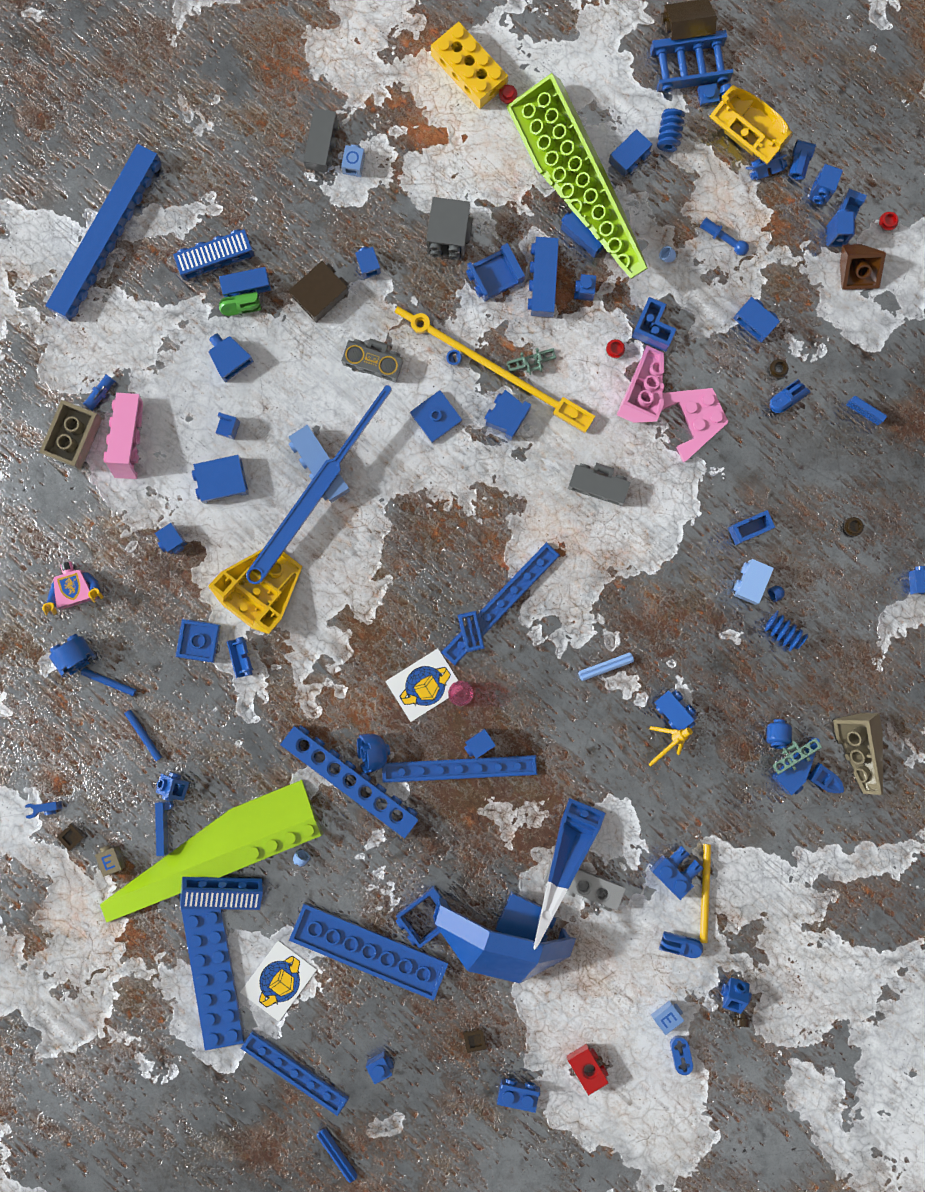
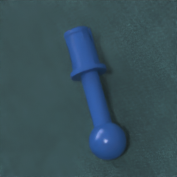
M707 217L703 220L699 228L711 234L713 239L719 237L734 247L735 253L739 256L747 254L749 245L746 241H737L721 230L722 225L715 224Z

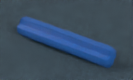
M325 1128L317 1133V1138L349 1183L353 1182L357 1178V1173Z

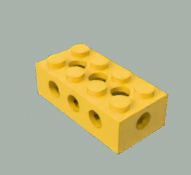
M457 22L431 44V56L479 109L499 94V90L504 85H508V75L460 22Z

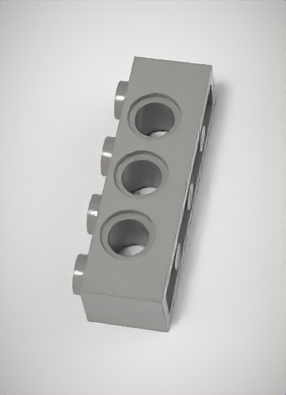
M552 857L550 859L545 875L543 877V881L546 882V886L553 859ZM579 868L566 894L572 897L579 895L583 897V901L590 904L597 902L601 904V908L611 912L612 909L618 910L626 888L623 885ZM581 881L588 882L586 890L578 889V884ZM605 888L607 891L606 895L602 898L597 897V890Z

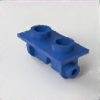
M778 152L768 165L761 159L752 161V165L746 167V169L752 170V173H750L751 180L757 181L769 176L768 168L771 174L785 170V167L788 165L787 161L783 160V157H786L787 154H780Z
M244 637L227 641L236 678L250 676L253 674L252 670H254L250 657L247 655V641L244 640Z

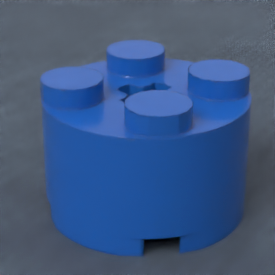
M74 634L67 639L68 642L63 645H55L50 649L51 654L49 658L63 678L66 677L65 673L69 672L72 675L90 664L88 662L90 658L94 660L96 657L83 636Z

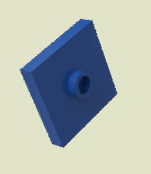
M440 390L410 411L411 416L431 443L462 422L461 417Z
M182 619L175 657L215 663L221 625Z

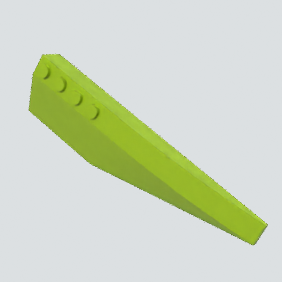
M303 780L225 812L102 902L100 907L106 923L180 894L182 877L219 878L322 836L324 833Z

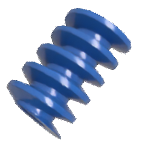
M668 108L663 111L660 122L661 127L659 129L660 134L658 136L659 141L657 142L658 149L664 152H675L677 150L676 147L681 145V141L678 139L682 138L680 132L683 131V126L681 125L684 124L683 117L686 114L684 111L675 108Z
M776 611L766 623L764 631L766 632L771 629V637L777 634V642L784 639L782 646L790 644L789 651L800 648L808 638V634L802 635V629L796 631L797 625L793 624L790 626L791 620L787 619L784 621L785 616L783 614L778 616L779 611Z

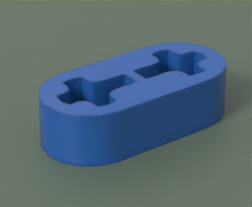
M674 1036L670 1041V1048L675 1069L681 1075H688L693 1070L689 1044L683 1036ZM677 1041H681L684 1044L681 1047L682 1053H679L678 1048L674 1047L677 1045ZM683 1057L686 1064H689L686 1065L685 1070L679 1067V1065H682L681 1058Z

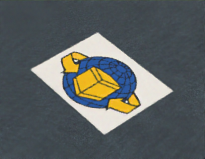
M439 649L434 650L385 681L410 722L463 689Z
M277 941L240 993L279 1022L317 969L280 941Z

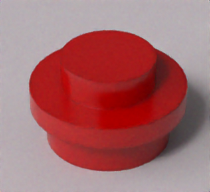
M504 85L499 90L500 100L505 104L513 102L517 98L516 88L512 85Z
M885 212L879 219L880 227L886 231L895 229L899 222L898 216L894 212Z
M618 339L611 340L606 346V352L611 358H620L625 352V345Z

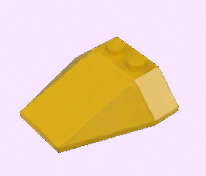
M261 549L221 571L208 587L219 602L252 629L270 634L282 620L302 565L283 552L265 579L260 584H252L247 580L246 573L263 550ZM257 569L252 570L250 579L253 582L259 581L261 572Z

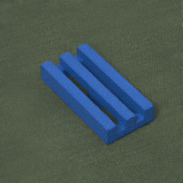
M853 396L846 404V406L877 426L884 422L887 417L886 414L857 396Z
M472 611L457 615L466 653L485 649L477 612ZM470 616L474 617L479 646H476ZM466 617L472 643V647L470 648L468 646L464 624L462 618Z

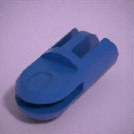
M797 379L772 397L770 408L774 413H783L809 395L810 390Z
M664 931L659 950L689 958H698L703 953V945L695 938Z

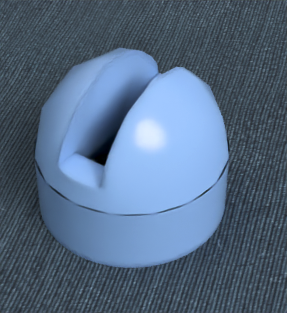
M665 246L661 249L659 257L664 262H673L676 258V252L672 247Z
M302 849L297 850L293 856L294 864L299 865V867L305 866L310 860L308 852Z

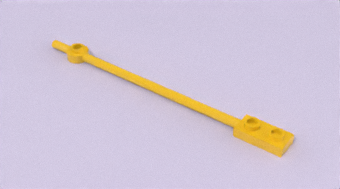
M399 306L395 309L396 314L411 322L414 332L418 334L430 333L554 407L553 415L581 432L586 433L594 420L595 415L568 399L562 397L560 402L431 326L427 315L423 313L413 315ZM423 322L424 326L418 327L417 324Z

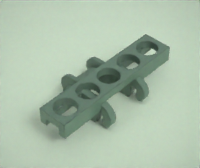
M535 348L536 354L524 357L523 352H521V358L507 361L509 372L527 368L526 373H529V375L536 370L542 372L544 367L541 363L556 359L554 348L539 352L538 348ZM551 352L553 356L547 358L546 353ZM531 357L535 359L533 364L528 363V359ZM516 363L517 367L510 368V364Z
M813 739L801 748L798 747L799 743L795 741L787 749L783 747L782 753L783 755L786 754V757L772 765L777 774L779 775L791 767L794 771L797 770L795 764L804 758L808 762L811 761L809 756L822 748L817 739ZM816 743L818 747L814 750L811 749L810 745ZM795 748L797 749L796 751H794V752L791 753V754L788 753V752H790L791 750H793V749H795ZM808 748L809 753H806L804 749ZM795 753H799L801 755V758L799 760H795L793 758V755ZM782 763L784 765V768L782 770H778L777 766Z

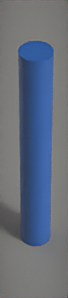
M83 668L80 674L133 697L136 694L137 689L89 669Z
M132 710L125 712V716L156 762L162 758L161 754Z

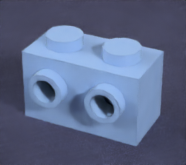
M754 559L749 560L748 563L745 562L741 569V573H743L741 580H737L733 589L736 591L734 596L754 605L759 604L774 568Z

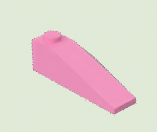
M646 346L619 407L617 416L633 423L654 422L658 420L664 406L663 352Z

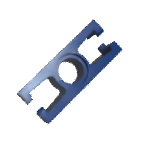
M265 267L219 276L224 297L272 291Z

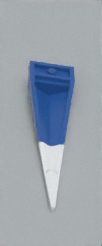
M571 798L568 800L560 822L534 950L537 949L595 840L606 814Z

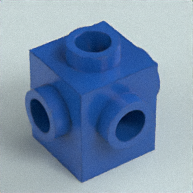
M170 772L169 775L161 773L160 779L157 782L156 793L162 795V799L173 802L174 799L184 801L189 782L182 779L178 773Z
M731 977L721 990V995L723 996L722 1008L741 1014L751 1000L750 984Z

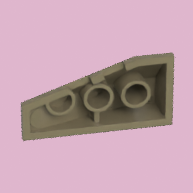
M859 713L834 719L836 739L839 744H842L846 752L845 757L847 761H850L854 769L853 774L863 794L882 795L883 732L880 714Z

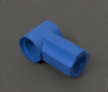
M797 139L792 152L793 160L788 176L794 180H804L816 144Z

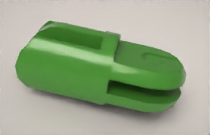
M257 292L221 299L219 310L226 316L260 311L261 305Z

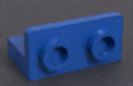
M514 1078L501 1079L497 1105L536 1113L538 1097L541 1093L540 1087L533 1082L519 1083Z

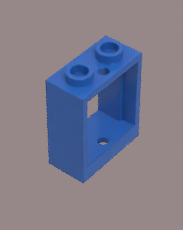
M435 885L396 915V923L402 930L405 929L408 932L407 938L413 946L417 945L418 948H421L441 932L436 926L420 938L404 915L429 896L436 905L438 898L444 899Z

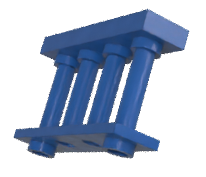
M721 30L716 31V34L678 40H671V38L653 40L650 48L651 57H659L662 79L659 80L656 88L657 92H670L673 89L714 83L725 84L730 81L734 72L733 69L725 70L721 49L726 42L727 31ZM703 49H714L717 65L716 72H706ZM686 51L696 52L699 74L688 75L685 59ZM667 54H677L681 77L670 78Z

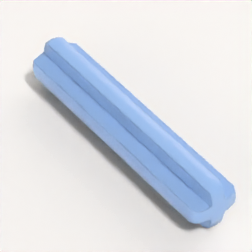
M627 653L579 671V677L584 681L634 662L633 655Z

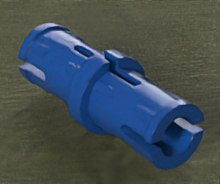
M105 374L99 384L92 388V393L83 402V405L93 411L100 400L106 397L105 394L116 381Z

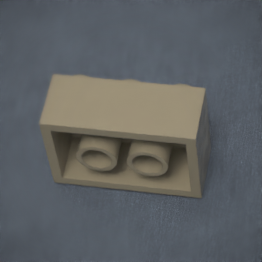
M61 400L39 453L81 470L103 418L95 412Z

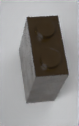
M693 0L664 5V12L661 13V23L665 25V32L669 34L671 40L716 34L717 15L709 0Z
M323 261L318 263L289 290L290 296L315 323L349 294L348 283L342 277L338 278L334 274L336 272L329 263L326 265Z

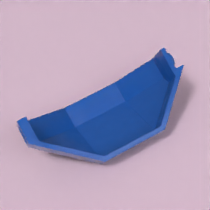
M438 898L433 915L435 925L467 971L516 983H522L570 957L576 938L568 936L566 929L561 928L557 940L540 942L537 949L534 950L535 941L492 931L448 908L447 901Z

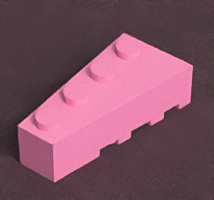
M116 393V398L112 401L113 417L109 419L111 430L106 438L108 449L107 452H104V463L107 464L114 478L137 479L138 472H135L134 464L139 461L136 444H140V431L137 427H141L143 401L139 394Z

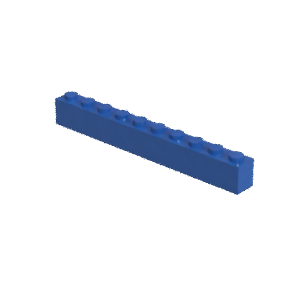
M139 144L136 145L45 306L51 312L68 321H71L77 315L79 305L87 298L90 286L96 282L99 270L105 266L106 258L114 250L117 238L123 234L125 224L132 218L134 208L137 204H140L143 198L142 194L151 185L154 173L160 169L161 160L157 153Z

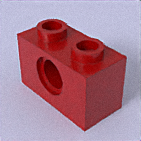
M586 1043L568 1054L567 1060L589 1096L609 1084L607 1080L609 1074L604 1065L599 1066L596 1060L599 1057L594 1048L589 1049ZM591 1064L594 1066L593 1071H584L586 1065Z

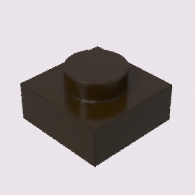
M71 823L56 838L68 851H72L86 837Z
M483 1028L463 1032L467 1053L487 1049Z

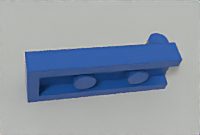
M172 801L155 803L156 856L168 854L167 810L174 807Z

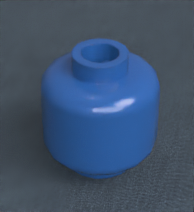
M775 719L774 723L767 725V743L775 749L787 748L792 743V726L785 723L783 719Z

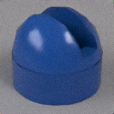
M457 350L449 351L446 356L447 362L453 366L459 365L462 362V354ZM453 354H456L457 362H455Z
M773 586L768 589V594L773 602H777L784 597L785 591L781 586Z

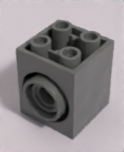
M432 197L426 239L427 254L437 258L448 256L453 260L464 259L466 243L470 242L473 216L470 215L469 201Z

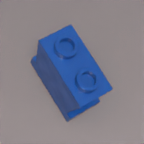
M504 390L503 394L499 393L494 401L496 403L494 409L488 410L484 418L486 419L485 426L504 432L505 437L512 441L530 411L531 404L526 401L522 404L507 390Z

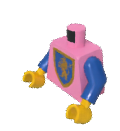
M65 562L60 564L63 574L54 577L47 602L43 605L42 610L46 616L50 610L55 615L57 614L56 606L59 609H66L88 601L96 602L97 596L101 599L104 596L100 592L98 580L90 573L83 570L74 571L72 562Z

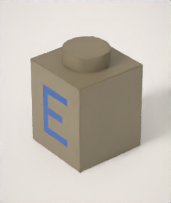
M110 844L100 848L101 853L95 855L103 877L126 868L119 846L112 848Z

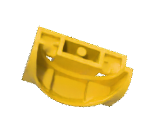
M732 85L721 97L722 101L709 118L724 129V133L752 156L756 155L768 165L778 151L781 152L790 141L793 132L790 130L787 122L767 103L754 94Z

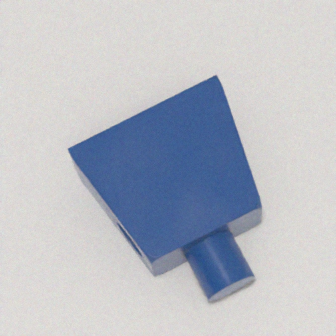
M218 333L210 337L209 341L214 347L208 352L224 382H227L254 362L252 357L230 336L224 340Z

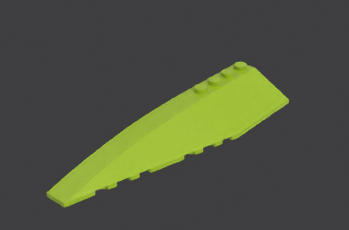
M551 73L506 107L538 172L544 176L546 181L556 190L557 194L568 204L569 208L632 279L647 270V264L613 186L561 79Z

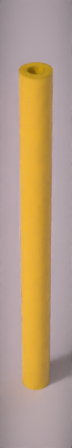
M703 844L704 869L702 870L701 943H708L711 844Z

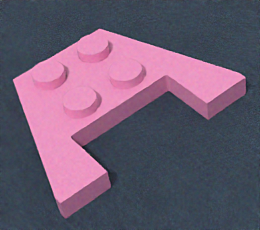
M713 388L663 393L664 406L662 410L678 404L694 438L676 447L684 463L728 423V420Z

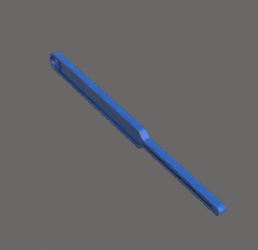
M389 385L383 388L336 456L325 461L248 569L246 578L250 583L260 584L265 579L341 472L340 463L391 393L392 388ZM255 569L261 572V578L257 582H253L250 579V573Z

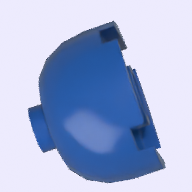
M373 733L359 735L360 738H357L358 759L362 758L364 763L360 764L361 769L364 773L380 770L385 766L388 755H390L389 745L385 744V741L379 735Z

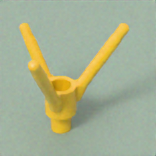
M650 726V730L672 734L673 741L649 763V766H653L676 744L679 745L677 755H680L685 741L693 733L692 729L688 727L681 730H672Z

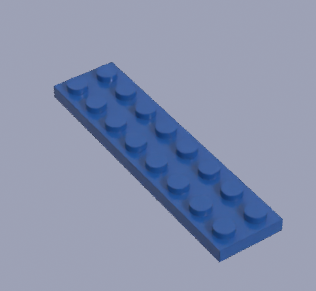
M181 908L205 1051L243 1044L245 1039L223 909Z
M307 903L303 904L289 939L293 943L433 1001L449 964L447 961Z

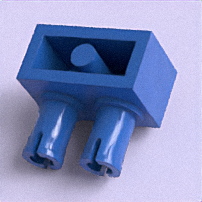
M682 846L670 858L662 855L649 869L679 900L694 887L691 884V880L704 869L694 860L684 872L678 871L677 866L690 855Z

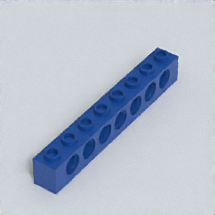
M302 725L300 727L294 726L280 744L282 747L404 839L419 820V817H417L418 812L411 807L405 808L401 805L403 802L395 795L389 796L385 793L387 791L385 787L379 783L377 785L373 784L370 781L372 778L363 771L361 774L355 770L356 766L348 760L344 762L339 758L340 754L332 748L328 750L324 747L325 742L318 737L312 738L308 735L310 731ZM302 740H307L310 744L307 751L302 750L300 747ZM318 751L325 754L323 762H318L315 758ZM333 763H338L341 767L338 774L331 771ZM348 775L356 777L355 785H349L346 782ZM364 786L371 788V796L365 797L362 795L361 790ZM379 798L386 799V808L382 809L377 806ZM394 810H400L403 813L401 820L393 818L392 813Z

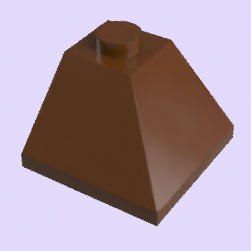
M863 244L842 245L840 257L842 290L880 288L886 252Z

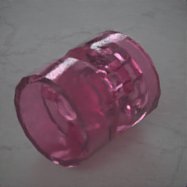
M457 681L450 686L448 697L453 704L464 706L472 700L473 689L467 682Z

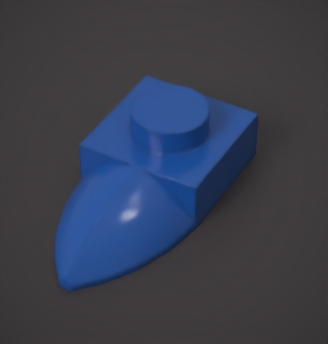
M818 762L808 776V779L827 792L843 793L844 786L840 778Z

